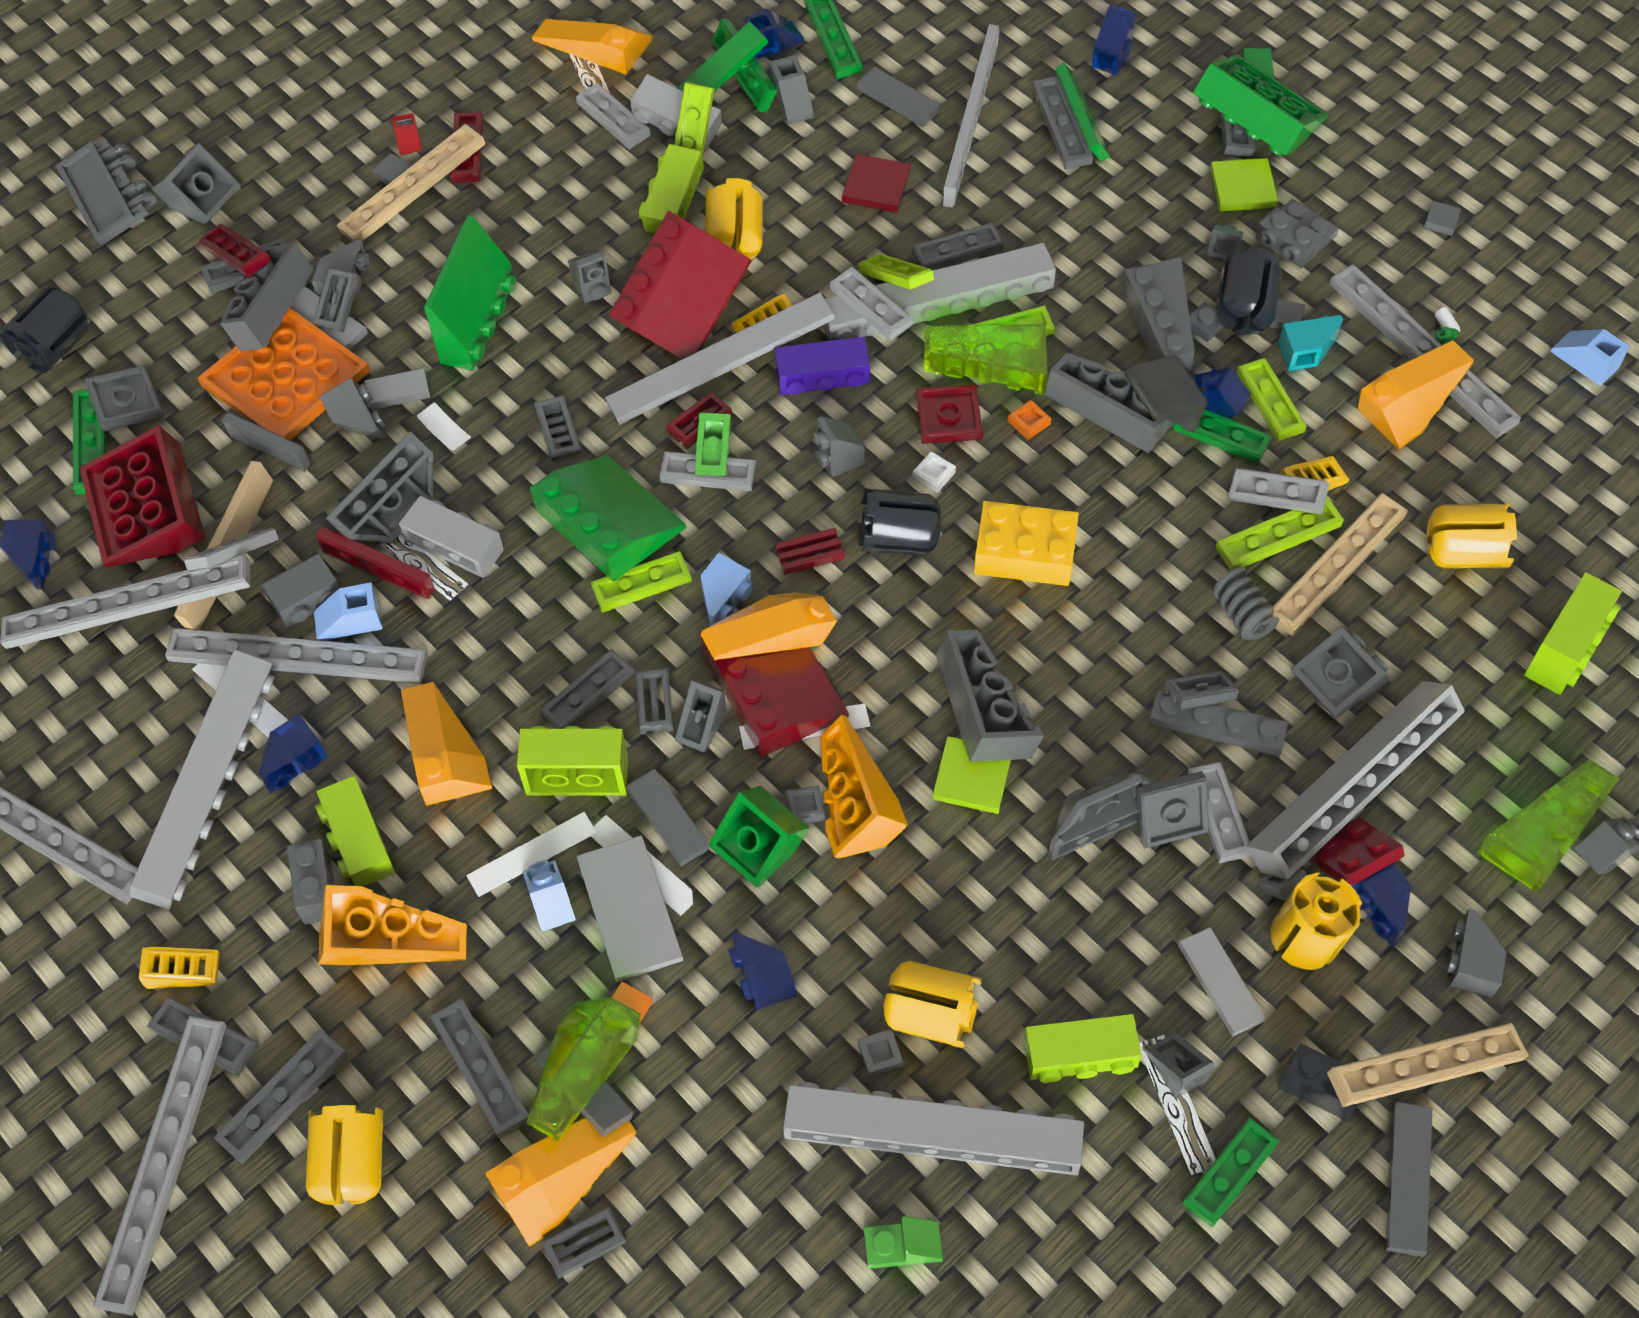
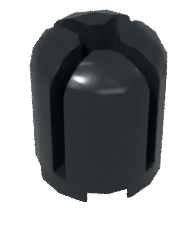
M1257 247L1256 252L1246 251L1238 253V249H1235L1225 257L1216 302V316L1223 327L1232 329V332L1237 334L1251 335L1265 331L1273 323L1276 317L1282 276L1279 258L1275 254Z
M46 287L40 290L2 328L4 331L0 334V338L12 355L17 351L26 360L31 362L28 368L38 373H46L88 332L90 320L83 306L74 296L61 289Z
M865 488L861 504L867 505V507L863 508L862 522L859 523V547H862L861 551L921 556L931 554L938 543L941 532V507L937 499L929 493Z

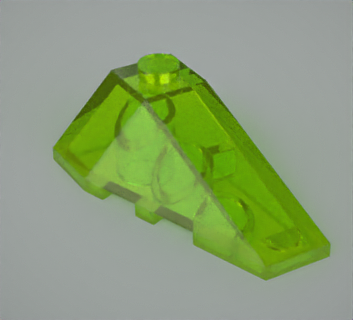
M611 997L577 1002L557 1028L527 1118V1124L559 1141L636 1042L641 1013Z

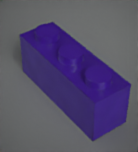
M864 337L775 348L776 371L781 395H795L802 392L826 391L832 388L857 387L863 384H870V363Z

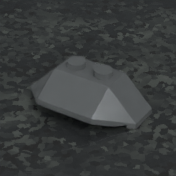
M410 431L340 502L326 519L350 540L391 543L402 532L399 523L419 496L428 500L433 499V452Z
M1123 773L1116 777L1113 775L1101 779L1096 786L1087 790L1078 789L1070 793L1064 800L1051 839L1048 854L1050 860L1053 861L1138 823L1137 787L1157 783L1158 781L1140 774Z

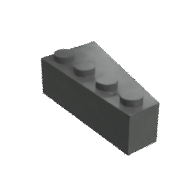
M295 242L261 248L267 252L271 260L249 278L243 275V280L236 283L234 291L237 296L229 300L220 324L240 351L260 350L267 346L271 335L282 323V318L294 304L298 293L307 284V279L313 272V268Z
M1181 257L1125 269L1121 294L1154 366L1159 370L1158 375L1161 382L1164 381V378H1166V381L1172 380L1177 375L1183 373L1189 376L1195 351Z
M1066 353L1050 370L1045 395L1149 453L1176 422L1181 413L1187 392L1176 389L1175 393L1161 389L1162 384L1150 380L1146 384L1131 379L1132 374L1121 370L1120 372H1110L1105 370L1103 364Z
M947 630L936 656L969 762L1032 759L1044 734L1039 726H1033L1028 718L1030 712L1024 703H1019L1011 691L1013 688L1012 683L1008 677H1004L996 667L998 661L978 630Z

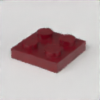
M1358 818L1348 822L1308 861L1338 882L1344 879L1353 886L1405 857L1402 844L1362 818Z

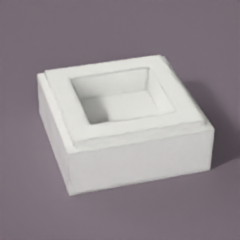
M930 452L914 469L912 478L938 493L956 473V466Z

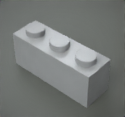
M647 74L630 100L632 115L642 123H650L658 127L666 135L676 136L683 91ZM714 106L711 107L704 147L705 151L722 125L721 110Z
M419 496L399 523L405 541L482 578L485 577L504 551L500 534L494 527L488 524H479L463 512L456 513L446 508L438 500L433 499L431 501Z

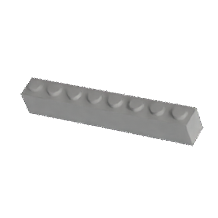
M1044 243L934 270L933 281L911 290L888 282L875 286L911 316L913 324L923 321H932L950 314H959L981 306L986 307L1009 299H1017L1020 296L1036 292H1044L1054 288L1056 268ZM838 295L824 298L835 317V320L822 325L828 341L873 336L880 333Z
M234 649L131 883L130 897L168 910L171 909L174 900L181 901L188 882L183 881L187 869L194 870L201 851L196 850L200 838L207 840L214 822L209 820L213 809L219 810L226 795V791L221 790L226 779L232 781L239 762L234 761L238 750L245 751L251 733L246 732L250 721L257 722L263 707L262 704L258 703L262 693L268 695L275 677L270 675L272 663Z
M1422 681L1248 843L1246 848L1260 873L1288 880L1456 721L1465 710L1452 684Z
M801 1082L798 1086L789 1085L783 1129L784 1139L1078 1176L1082 1158L1084 1121H1078L1074 1116L1068 1114H1056L1053 1117L1039 1116L1038 1112L1029 1109H1021L1017 1113L1002 1111V1108L995 1105H982L980 1108L965 1107L963 1102L956 1100H947L943 1104L932 1103L922 1096H909L907 1099L892 1098L890 1093L883 1091L871 1092V1095L856 1093V1090L849 1087H836L834 1090L820 1089V1086L814 1083Z

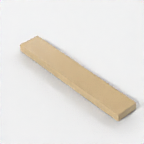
M463 125L338 223L339 231L352 242L355 240L364 241L486 144L484 138L468 125Z
M250 462L207 549L248 534L273 483V479L261 462ZM217 596L181 604L178 606L174 616L185 629L200 630Z
M1381 493L1272 607L1274 613L1270 618L1279 617L1277 626L1293 636L1404 519L1408 510Z
M1509 1023L1333 1067L1327 1074L1342 1107L1523 1061L1529 1055L1513 1024Z

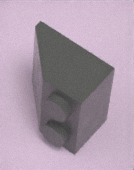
M197 143L188 149L151 189L172 210L206 224L241 184Z

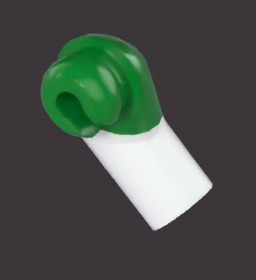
M1447 307L1441 308L1435 313V318L1441 326L1440 330L1435 332V339L1441 345H1444L1452 340L1455 342L1460 333V326Z

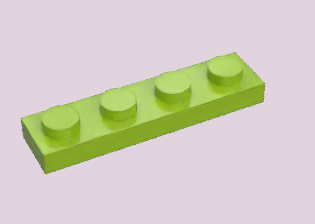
M1327 496L1322 514L1296 510L1289 511L1217 541L1216 550L1231 571L1239 567H1246L1342 526L1344 519Z

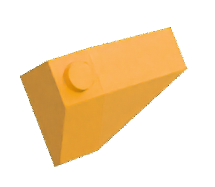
M545 19L532 36V40L627 75L653 40V35L616 24Z
M1452 340L1384 373L1361 389L1358 410L1399 450L1425 431L1432 417L1443 406L1445 399L1456 388L1474 360Z
M797 592L769 595L702 630L701 636L714 660L821 646L837 620L823 596Z
M434 682L402 689L401 694L419 789L426 806L492 789L485 757Z
M841 715L821 735L822 771L827 773L828 790L824 791V802L829 804L830 818L825 820V830L834 857L839 859L886 847L908 826L898 798L847 717Z
M325 885L319 930V965H373L466 959L467 924L429 910L422 911L406 905L404 901L395 898L389 899L372 893L373 890L362 886Z
M584 1118L515 1153L485 1173L529 1247L562 1226L570 1216V1211L592 1189V1184L605 1168L610 1167L636 1135V1130L628 1121L605 1137H602L592 1124Z

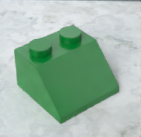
M757 786L738 793L710 840L709 846L757 888L795 853L810 827L762 786Z

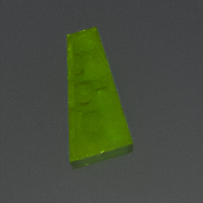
M1046 324L924 325V371L961 379L967 376L977 378L980 383L990 384L992 381L1007 384L1010 389L1020 390L1022 387L1035 390V394L1045 395L1048 377Z
M1587 760L1491 832L1477 853L1538 893L1620 778L1592 760Z

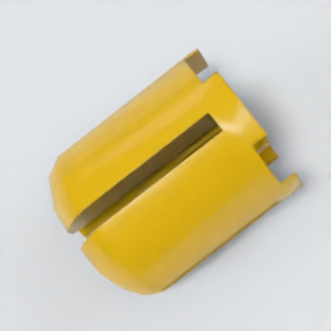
M727 178L726 184L718 185L713 189L711 185L706 192L705 232L731 248L733 244L734 250L753 260L762 247L763 193L760 195L752 187L751 181L740 178Z
M1444 504L1437 507L1430 516L1427 525V540L1432 542L1427 545L1428 555L1434 565L1440 568L1511 567L1514 558H1508V553L1512 540L1517 539L1515 513L1507 512L1510 504Z
M1320 873L1305 876L1296 885L1274 917L1270 928L1271 940L1276 951L1288 947L1281 958L1289 965L1305 970L1322 968L1325 964H1329L1335 959L1359 927L1362 901L1356 890L1344 879L1338 882L1329 877H1319Z
M913 961L903 962L891 974L888 983L892 991L901 995L886 993L883 1005L885 1020L888 1026L895 1031L964 1049L966 1046L964 1042H961L963 1032L971 1033L978 1007V1002L973 998L974 983L981 985V978Z
M356 1105L322 1107V1115H316L309 1111L306 1190L310 1197L324 1204L343 1205L344 1200L350 1201V1204H361L377 1195L381 1188L382 1109L375 1107V1115L361 1113L360 1110H356Z

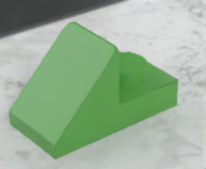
M699 413L695 474L727 476L728 457L731 456V415Z
M902 1216L901 1224L864 1227L868 1269L943 1261L939 1223L937 1221Z

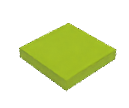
M1268 158L1211 162L1210 171L1219 212L1277 207L1278 199Z
M947 736L933 792V800L999 814L1011 760L969 762L963 739Z

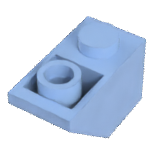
M1605 329L1570 331L1551 349V352L1601 386L1619 369L1630 346Z
M720 553L716 555L700 575L709 626L734 614L738 604L741 601H746L753 589L751 570Z
M371 582L339 588L314 611L317 640L320 641L382 629L379 601Z
M547 860L538 861L530 865L528 870L522 871L542 931L576 920L555 860L551 862Z

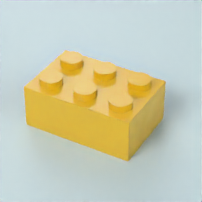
M983 501L974 574L1069 586L1079 512Z

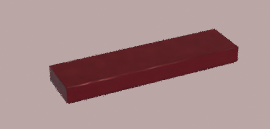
M223 224L217 225L199 241L205 250L248 278L271 260L266 251Z
M321 527L316 534L322 552L426 599H430L435 592L430 574L359 542L350 540L325 527Z

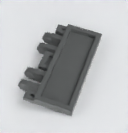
M103 138L96 144L92 141L56 165L93 237L101 246L149 214L147 210L157 202L154 192H150L151 189L148 181L142 179L131 183L127 173L137 164L134 156L129 155V147L122 143L111 147L106 138Z

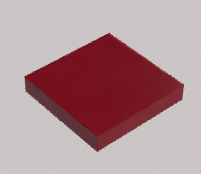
M856 154L842 194V202L898 213L911 172V164Z
M976 384L916 388L921 444L983 439Z

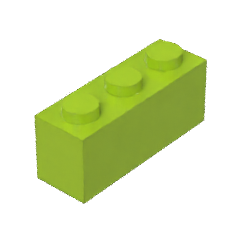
M668 144L665 154L660 155L657 175L650 180L649 195L646 202L643 201L639 209V218L642 219L645 231L655 233L668 210L685 219L704 170L701 151Z
M355 775L316 791L321 803L315 805L322 824L329 822L332 831L326 833L333 852L340 850L343 859L337 861L344 880L351 878L355 886L364 887L395 874L393 865Z
M1133 1014L1029 1026L1025 1029L1023 1039L1030 1080L1040 1079L1042 1083L1057 1082L1063 1076L1076 1075L1079 1079H1087L1096 1076L1098 1072L1112 1071L1113 1074H1126L1132 1072L1134 1068H1138L1142 1056Z

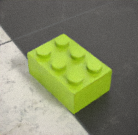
M1585 572L1541 644L1524 676L1561 695L1567 684L1574 687L1620 610L1621 605L1617 604L1616 601L1622 591Z
M544 726L520 729L517 768L526 796H627L626 785L628 781L629 758L622 729H616L612 726H601L598 729H582L578 726H567L564 729H548Z

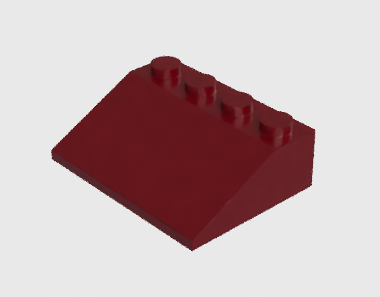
M668 210L609 316L679 358L685 359L701 350L752 260Z
M158 425L79 467L102 564L106 568L179 553L206 539L180 442Z
M701 636L703 657L720 687L724 690V694L761 758L831 726L841 715L849 717L846 707L810 647L714 660Z

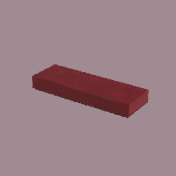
M482 112L454 113L453 133L466 124L483 137ZM482 147L451 171L452 183L480 182Z

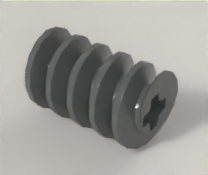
M1239 567L1225 574L1217 582L1213 590V596L1220 602V606L1226 611L1228 618L1233 620L1234 627L1240 630L1241 637L1252 641L1269 634L1278 625L1279 617L1270 618L1274 613V609L1270 606L1265 607L1267 599L1263 596L1258 597L1260 589L1258 587H1251L1253 579L1245 577L1247 574L1246 569Z

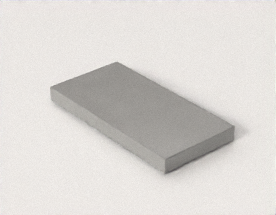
M642 835L576 856L616 983L683 961V956Z

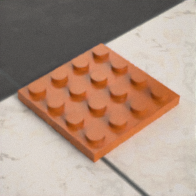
M289 308L282 318V323L271 335L267 346L260 350L240 351L235 346L197 379L203 388L244 419L291 441L326 410L320 399L321 395L350 378L357 383L370 372L368 363Z

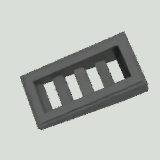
M564 395L534 402L535 413L551 460L581 452ZM559 412L561 413V416L553 417L550 419H546L545 417L547 415ZM560 422H564L565 424L563 426L549 429L548 425ZM568 432V435L554 439L551 437L554 434ZM571 441V446L555 449L554 445Z

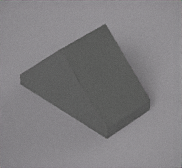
M695 679L691 680L674 741L702 752L707 751L726 715L724 690Z
M1177 1033L1146 1049L1147 1055L1175 1098L1205 1083L1215 1068L1212 1060Z

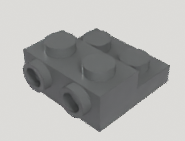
M1292 198L1281 209L1276 207L1259 222L1255 239L1302 269L1337 236L1339 228Z
M1343 627L1339 628L1291 668L1292 673L1336 720L1358 701L1362 700L1364 702L1389 681L1386 673L1388 670L1386 664L1376 654L1370 657L1363 649L1366 647V644L1354 631L1349 634Z

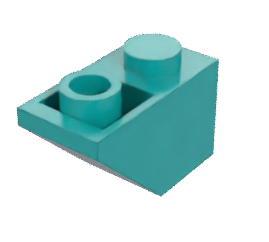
M1342 315L1323 316L1318 319L1292 321L1283 324L1278 344L1288 371L1319 365L1338 338L1343 322Z

